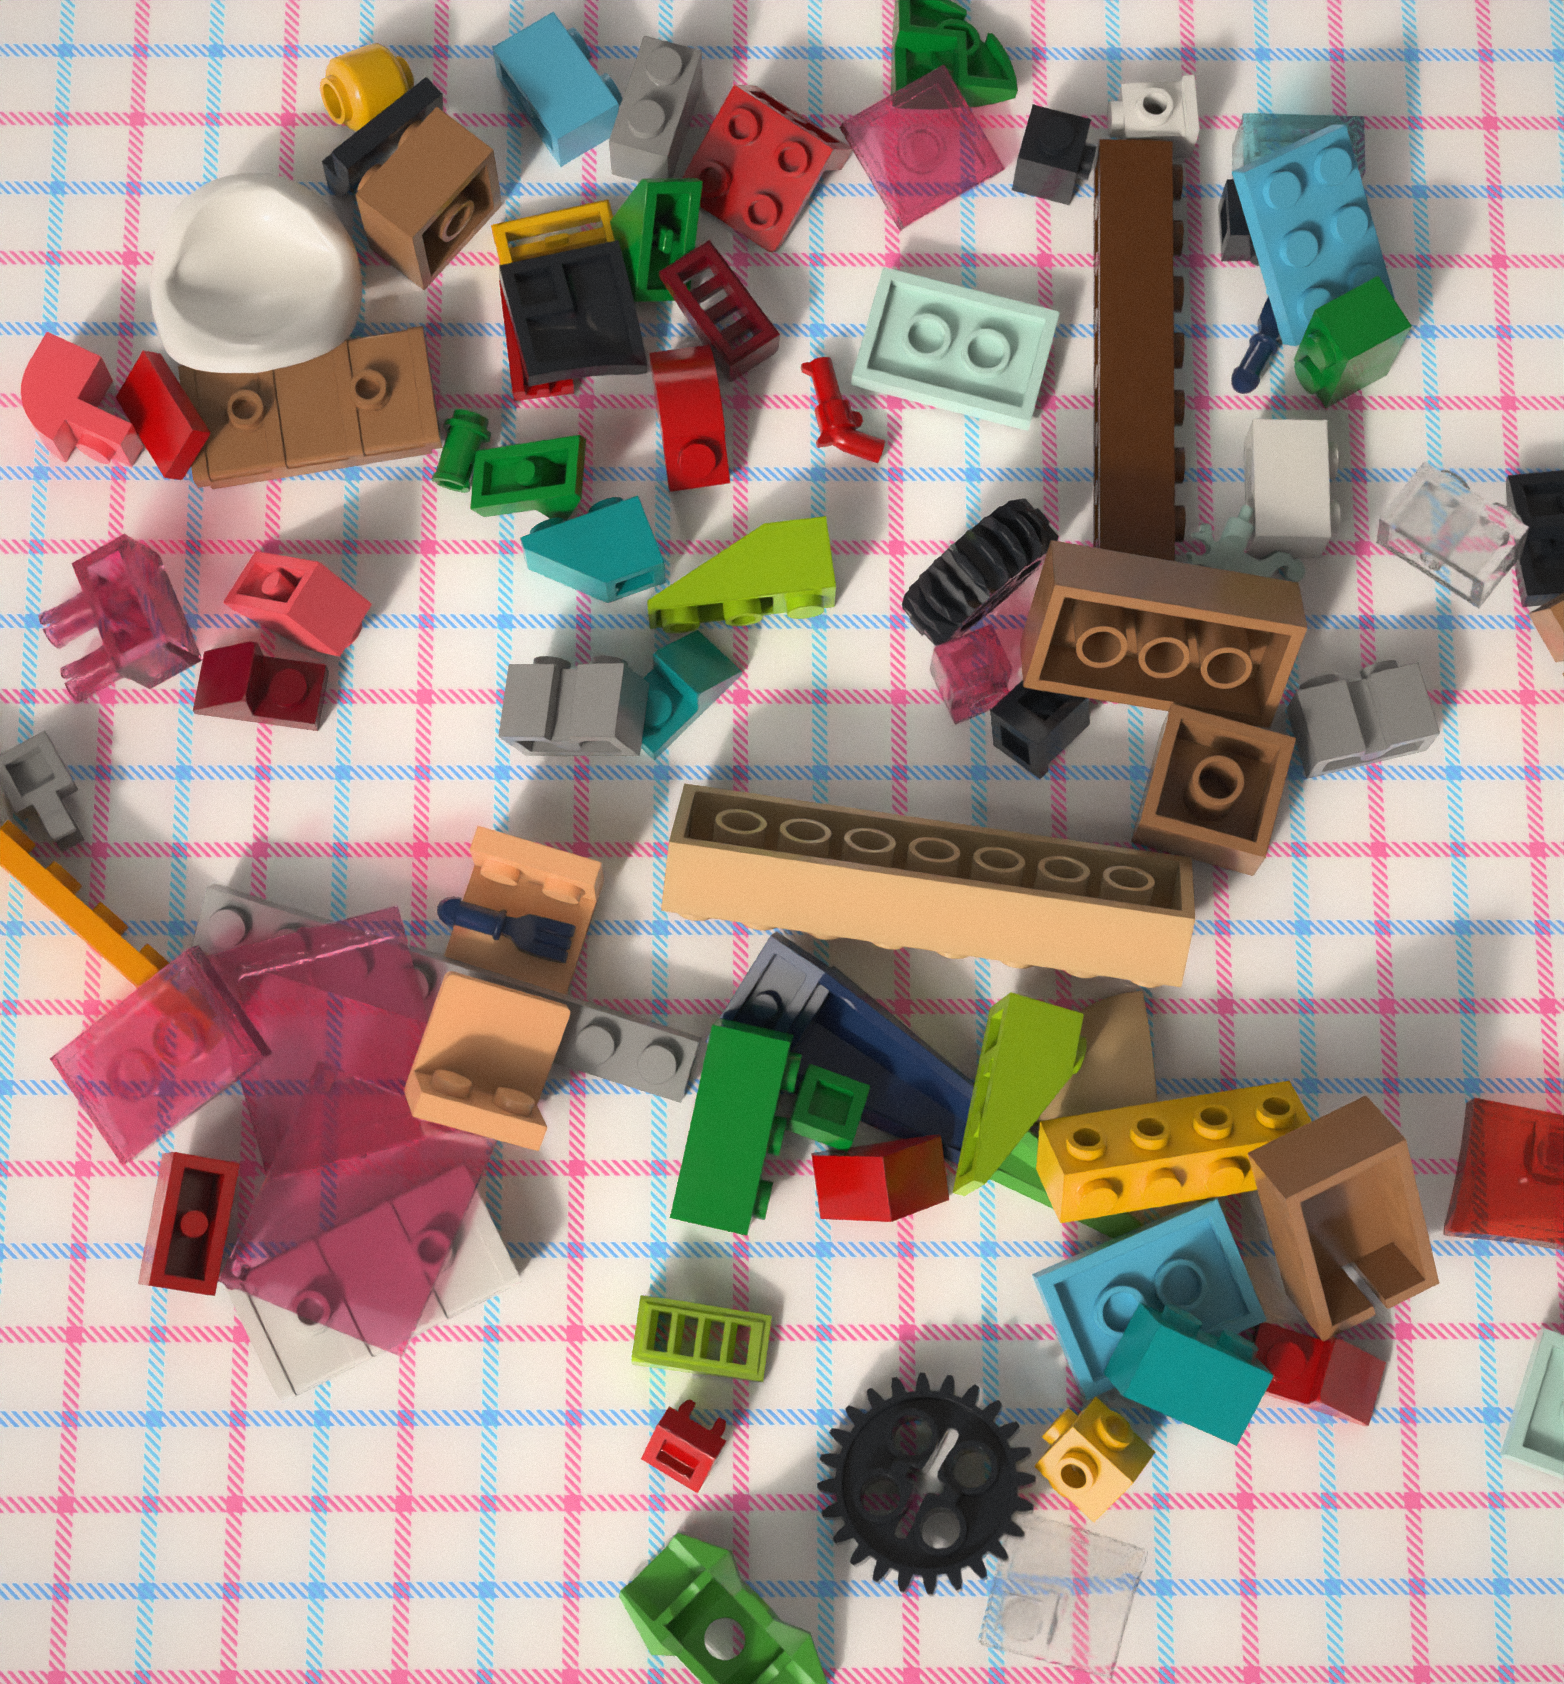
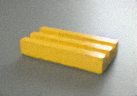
M609 199L491 225L499 264L503 265L615 241L610 224L613 214ZM596 222H602L603 226L569 235L562 233L548 236L542 241L509 248L508 246L510 241Z

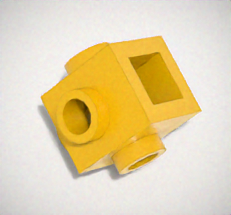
M1095 1397L1078 1415L1067 1407L1049 1426L1041 1437L1050 1446L1034 1467L1048 1479L1049 1484L1058 1494L1068 1498L1090 1520L1095 1522L1136 1481L1155 1454V1451L1133 1431L1129 1422L1122 1415L1110 1410L1102 1401Z

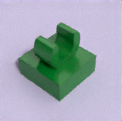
M809 1063L803 1074L786 1130L848 1152L855 1139L870 1085Z

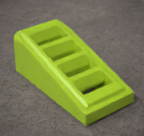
M640 1295L631 1363L635 1366L763 1383L772 1315ZM659 1315L671 1317L667 1352L654 1351ZM685 1319L698 1321L693 1357L680 1355ZM711 1323L724 1324L720 1361L707 1359ZM738 1326L751 1328L746 1365L733 1363Z

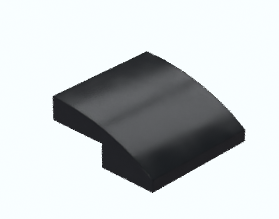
M425 77L335 148L329 156L322 160L328 188L335 195H344L360 183L362 177L372 166L385 163L398 149L401 136L413 122L418 120L423 122L436 107L443 111V94Z
M1564 470L1508 475L1506 479L1509 532L1522 607L1542 606L1564 593Z

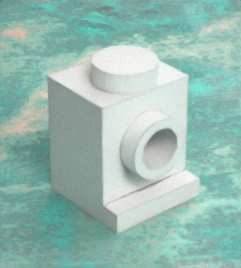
M1183 75L1181 81L1121 83L1117 101L1108 102L1107 128L1109 138L1173 141V158L1192 157L1200 131L1195 75Z

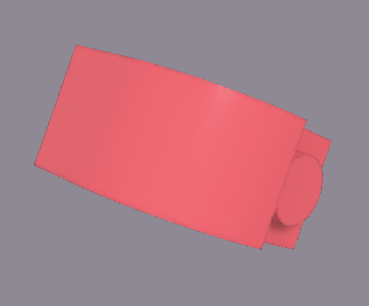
M46 332L28 362L21 382L23 408L42 443L55 457L65 463L76 446L85 455L100 463L109 464L114 459L129 467H133L143 449L133 424L98 408L113 382L102 357L50 332Z

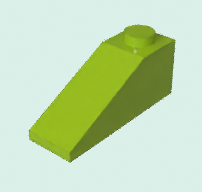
M1012 992L990 1007L953 1188L954 1194L965 1197L985 1185L1071 1078L1072 1074H1076L1079 1071L1087 1047L1086 1037L1080 1036L1084 1017L1083 1013Z

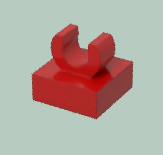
M688 1399L680 1405L678 1411L670 1406L657 1424L641 1460L698 1494L727 1442L721 1438L726 1429V1420L719 1417L713 1427L708 1430L690 1419L696 1402Z

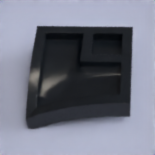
M618 240L499 265V278L528 386L592 376L640 375L647 373L648 365L641 330Z

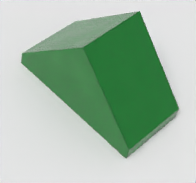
M643 178L610 220L614 240H618L634 302L675 301L659 277V272L695 249L703 183L700 179ZM691 280L685 283V286L688 288L689 291L691 288Z

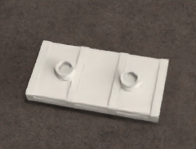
M463 1162L449 1169V1171L391 1200H387L373 1209L317 1237H313L241 1275L223 1282L279 1402L284 1403L511 1289V1287L523 1281Z

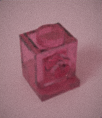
M989 624L934 647L929 671L954 724L957 725L990 711L1010 692L1008 684L1013 667L993 625Z

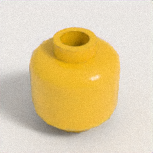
M379 43L368 44L332 58L325 70V78H322L320 82L321 97L330 117L337 124H345L355 132L414 87L413 74L406 60L401 56L395 57L388 48Z

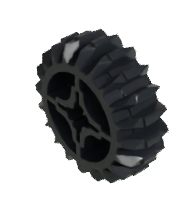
M1026 498L1010 500L1005 505L999 506L989 516L984 517L977 525L967 530L960 539L951 544L941 556L935 559L919 575L918 580L909 586V590L904 594L901 605L902 609L910 617V623L921 636L925 635L935 646L951 643L958 636L966 633L971 627L976 626L984 617L992 613L995 608L1008 599L1020 586L1025 584V581L1037 572L1044 563L1050 541H1058L1059 537L1049 524L1051 522L1039 508L1035 509Z

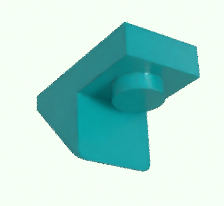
M699 630L658 649L652 655L653 669L643 678L649 683V692L641 748L654 761L742 676V670Z

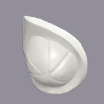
M254 172L228 175L214 179L184 198L171 214L160 234L152 262L150 277L151 308L158 333L167 353L176 362L184 366L216 373H259L285 368L328 353L342 344L352 333L358 320L362 301L360 263L356 248L338 216L322 198L308 187L271 173Z

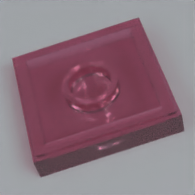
M944 64L845 120L839 127L900 232L1000 175L1005 170Z

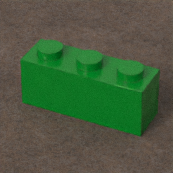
M718 1017L712 1024L672 1204L671 1219L745 1236L748 1235L753 1218L765 1221L774 1183L762 1179L767 1154L780 1156L788 1118L776 1115L781 1090L794 1093L802 1054L790 1051L793 1034Z

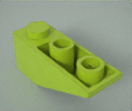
M826 516L762 524L648 599L647 607L650 629L663 628V631L666 633L681 634L698 629L700 623L725 620V623L729 626H747L761 621L762 616L787 613V616L793 619H806L822 614L825 611L824 608L834 607L836 581Z

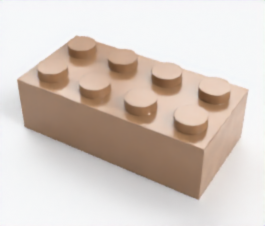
M1051 540L1020 640L1023 687L1162 711H1169L1171 704H1176L1244 724L1270 728L1308 628L1299 583Z

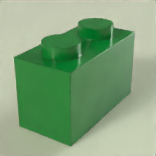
M1379 276L1315 309L1294 356V370L1301 386L1309 394L1315 393L1325 409L1385 377L1412 327Z

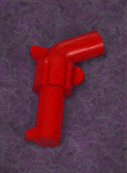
M820 357L811 362L802 363L800 366L801 372L812 378L819 404L814 409L820 431V436L816 441L817 448L833 445L842 452L878 464L886 440L857 431L863 423V417L859 412L852 411L849 400L842 399L832 359L830 357Z

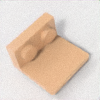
M477 825L469 849L474 862V868L462 901L499 912L501 909L507 911L506 916L518 918L532 914L576 926L574 936L570 938L572 943L570 949L567 950L566 963L552 962L521 952L511 939L502 935L499 940H494L491 935L456 925L453 927L444 956L568 995L604 884L602 862Z
M454 971L447 972L443 978L403 1090L413 1117L539 1151L548 1127L537 1105L570 1017V1010L567 1005Z

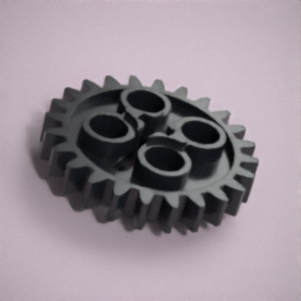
M920 1372L916 1382V1390L906 1392L902 1382L896 1376L892 1378L891 1383L892 1397L884 1400L872 1388L866 1390L872 1407L866 1414L850 1405L846 1407L845 1410L855 1425L851 1432L831 1428L830 1435L842 1446L840 1454H821L820 1461L828 1468L836 1471V1478L826 1479L817 1483V1489L822 1493L836 1496L837 1502L821 1511V1514L825 1520L844 1521L845 1525L837 1531L832 1540L837 1546L856 1541L858 1546L852 1554L850 1563L857 1568L873 1558L876 1564L872 1580L877 1584L883 1582L893 1570L898 1572L900 1593L907 1594L914 1578L919 1577L923 1578L928 1596L933 1597L937 1591L939 1577L945 1576L948 1577L951 1585L958 1593L963 1591L962 1571L970 1568L976 1576L985 1581L988 1579L987 1570L983 1562L986 1556L990 1554L1004 1563L1010 1560L1005 1548L1000 1543L1004 1536L1018 1540L1024 1539L1025 1532L1012 1519L1014 1514L1034 1513V1505L1028 1500L1019 1497L1018 1490L1036 1485V1476L1025 1472H1017L1016 1466L1032 1457L1030 1447L1010 1448L1009 1442L1021 1430L1018 1422H1012L998 1427L995 1422L1001 1414L1003 1405L997 1400L981 1410L977 1406L980 1398V1387L974 1384L961 1398L955 1395V1381L952 1375L946 1376L939 1391H931L925 1372ZM910 1421L922 1422L931 1429L932 1438L930 1445L925 1451L917 1455L904 1454L895 1447V1436L898 1429ZM950 1430H955L958 1432V1439L942 1462L937 1473L938 1481L944 1490L940 1495L929 1492L924 1497L908 1535L905 1538H898L895 1533L896 1529L917 1496V1489L910 1480L915 1472L925 1476L930 1471L946 1433ZM975 1452L984 1455L990 1461L992 1470L990 1477L984 1484L969 1488L956 1481L953 1470L955 1463L961 1456ZM886 1480L893 1482L900 1491V1500L897 1507L887 1515L877 1516L870 1514L864 1507L863 1498L865 1491L876 1481ZM945 1512L952 1514L960 1523V1532L957 1540L947 1548L937 1549L929 1546L924 1541L922 1533L926 1520L935 1513Z

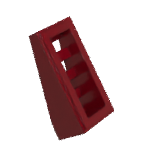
M710 240L659 272V277L702 344H710L715 364L729 382L736 380L778 351L780 333ZM710 268L714 276L692 291H689L685 283ZM721 290H724L727 297L704 311L699 305ZM738 311L741 318L719 332L715 325ZM750 332L754 336L735 349H732L730 346Z

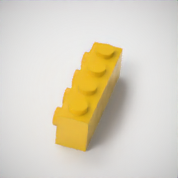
M1290 1080L1040 1121L1036 1170L1059 1223L1222 1197L1257 1190L1248 1152L1312 1122Z

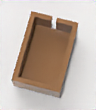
M1367 1095L1248 1152L1285 1293L1322 1341L1376 1315L1374 1306L1342 1269L1347 1264L1353 1267L1387 1309L1440 1283L1407 1140Z

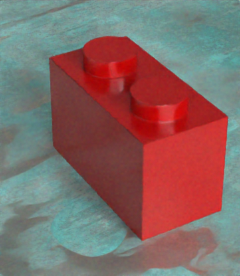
M179 1152L162 1153L139 1273V1285L208 1296L216 1295L240 1163Z

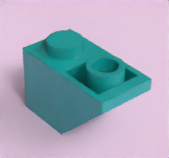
M639 496L624 501L621 497L601 500L591 506L587 514L567 521L563 518H551L542 521L531 528L530 534L520 537L524 560L529 570L605 603H611L666 583L665 563Z

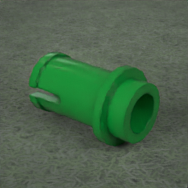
M455 409L452 418L445 419L443 428L447 431L436 472L432 476L433 482L448 490L461 493L470 492L474 472L475 451L481 450L483 443L490 442L492 433L487 430L489 420L486 417L469 410Z

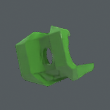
M677 1533L655 1559L619 1593L622 1604L650 1654L676 1656L702 1684H828L811 1632L786 1623L778 1617L773 1609L742 1580L731 1550L682 1533ZM721 1618L735 1620L741 1625L745 1633V1644L742 1651L736 1657L728 1660H721L712 1656L705 1645L707 1628L712 1622Z

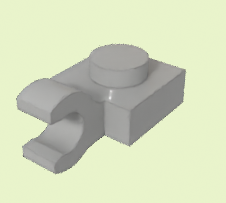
M45 730L0 754V785L18 817L23 821L38 813L54 843H57L61 852L84 841L82 833L62 801L63 798L78 791V788Z

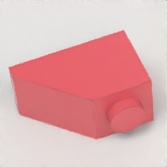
M259 551L254 552L223 602L232 610L307 650L339 657L345 648L349 647L359 636L362 629V620L372 606V603L318 561Z

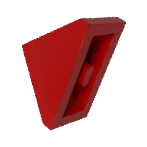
M940 1134L850 1147L848 1152L834 1149L811 1153L820 1219L893 1222L950 1200Z

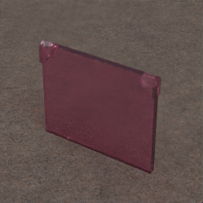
M318 1061L218 1282L224 1284L229 1290H238L403 1358L498 1140L413 1117L406 1096L359 1078L352 1073L335 1067L331 1063Z

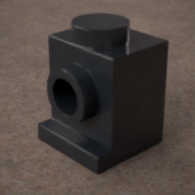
M1022 680L990 710L993 746L1041 779L1048 772V764L1090 725L1089 698L1024 688Z

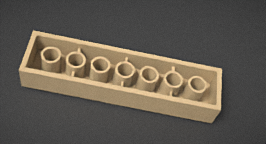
M686 783L683 786L669 839L661 911L678 913L681 917L693 921H705L713 918L740 922L755 930L766 931L781 928L807 932L810 936L822 940H834L842 937L869 941L880 948L890 950L910 947L935 951L939 955L951 959H964L971 956L998 960L1009 967L1019 969L1033 966L1059 969L1080 978H1093L1098 975L1127 979L1136 985L1147 988H1156L1162 985L1182 987L1195 924L1192 857Z

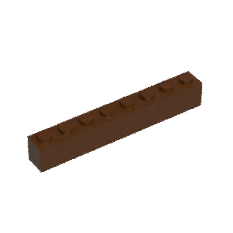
M1100 139L1093 165V547L1175 561V543H1183L1186 528L1185 506L1175 505V484H1183L1185 449L1184 447H1175L1174 427H1182L1185 413L1184 390L1174 389V369L1181 370L1184 361V333L1174 332V313H1181L1183 308L1184 278L1183 276H1173V257H1181L1184 238L1183 220H1173V201H1181L1183 165L1173 164V141Z

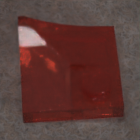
M1476 1097L1467 1102L1458 1165L1444 1223L1443 1235L1517 1243L1564 1251V1115Z

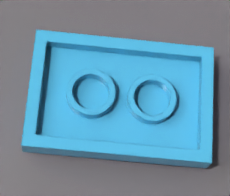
M1332 124L1232 171L1283 345H1300L1315 309L1376 276L1380 277L1392 297L1395 298L1346 125Z
M1214 1197L1200 1200L1031 1274L1080 1394L1086 1400L1116 1388L1103 1372L1139 1303L1163 1312L1166 1304L1176 1306L1199 1319L1203 1323L1200 1330L1218 1338L1223 1329L1238 1334L1267 1321L1219 1201Z

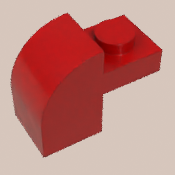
M710 344L649 353L669 492L730 484L724 433L726 431L718 376Z

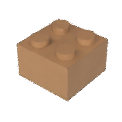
M438 107L423 122L421 120L415 121L405 130L400 138L398 149L383 165L375 164L365 173L358 185V192L355 194L369 248L424 291L503 205L494 150Z
M1171 704L1161 726L1131 842L1179 856L1192 857L1193 860L1254 876L1266 858L1296 738Z

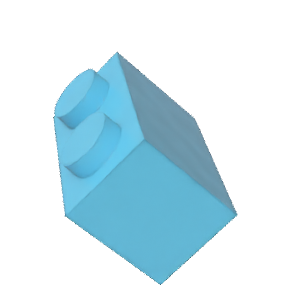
M552 12L492 47L497 78L560 167L610 138L623 98L613 79L607 73L599 76L588 60L591 59V54L587 44L574 27L566 30L556 14Z

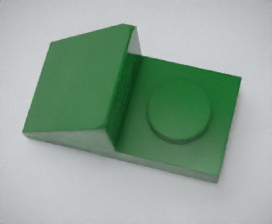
M581 435L475 451L470 509L483 517L537 510L550 519L563 518L567 521L582 498L586 438Z

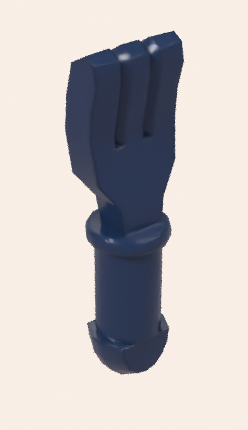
M1269 296L1257 321L1259 333L1253 334L1250 337L1249 347L1239 366L1234 368L1231 376V385L1240 394L1251 393L1258 387L1260 376L1271 356H1274L1278 351L1277 342L1281 340Z
M455 896L441 900L437 906V915L445 925L452 928L456 925L491 935L494 940H499L502 935L511 939L521 952L552 962L566 963L567 950L570 949L572 943L570 938L574 936L576 926L532 914L518 918L506 916L507 911L501 909L499 912L461 901L462 897Z

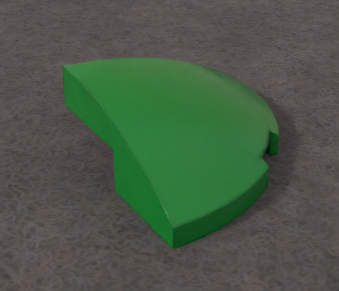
M895 0L891 51V109L940 111L996 104L1016 98L1018 92L1017 78L1011 60L997 37L993 33H988L984 43L976 28L965 21L967 10L950 0Z

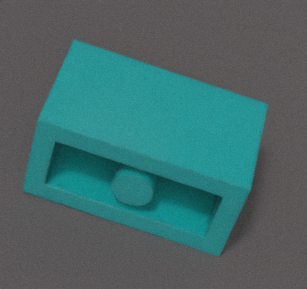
M1139 1303L1103 1372L1122 1396L1237 1446L1274 1377L1255 1357L1259 1348L1249 1340L1229 1330L1223 1329L1219 1338L1200 1330L1203 1323L1195 1316L1176 1306L1166 1304L1163 1312Z

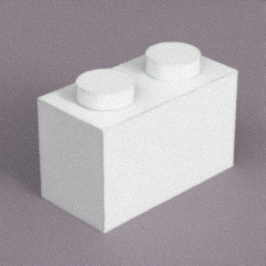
M1253 419L1243 442L1245 505L1254 509L1249 523L1255 527L1246 546V553L1252 557H1265L1273 551L1289 553L1293 558H1320L1330 539L1338 537L1340 529V504L1338 500H1330L1329 479H1336L1339 452L1337 442H1328V420Z

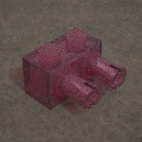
M125 533L71 563L82 591L38 615L41 625L46 626L50 624L43 629V632L50 643L57 649L65 647L69 642L96 627L99 631L104 645L60 668V674L63 679L72 678L65 682L64 685L69 694L80 703L124 677L148 689H152L203 661L160 555Z

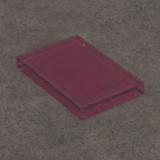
M197 945L186 949L49 1059L123 1166L146 1152L273 1054V1052L200 946Z

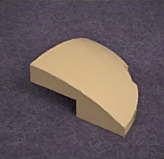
M1143 991L1126 992L1110 996L1079 1011L1084 1014L1080 1036L1086 1037L1087 1040L1083 1063L1076 1074H1072L1071 1078L1032 1126H1040V1121L1158 1102L1151 1037Z

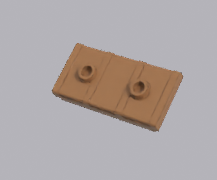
M423 326L407 328V330L346 339L342 344L324 355L303 363L266 372L216 373L178 365L180 385L210 431L208 439L191 465L193 480L197 488L210 486L214 490L432 454L434 449L443 448L427 341Z

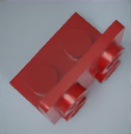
M734 84L682 178H698L703 181L700 201L701 208L766 251L777 252L825 170H842L853 148L758 86Z

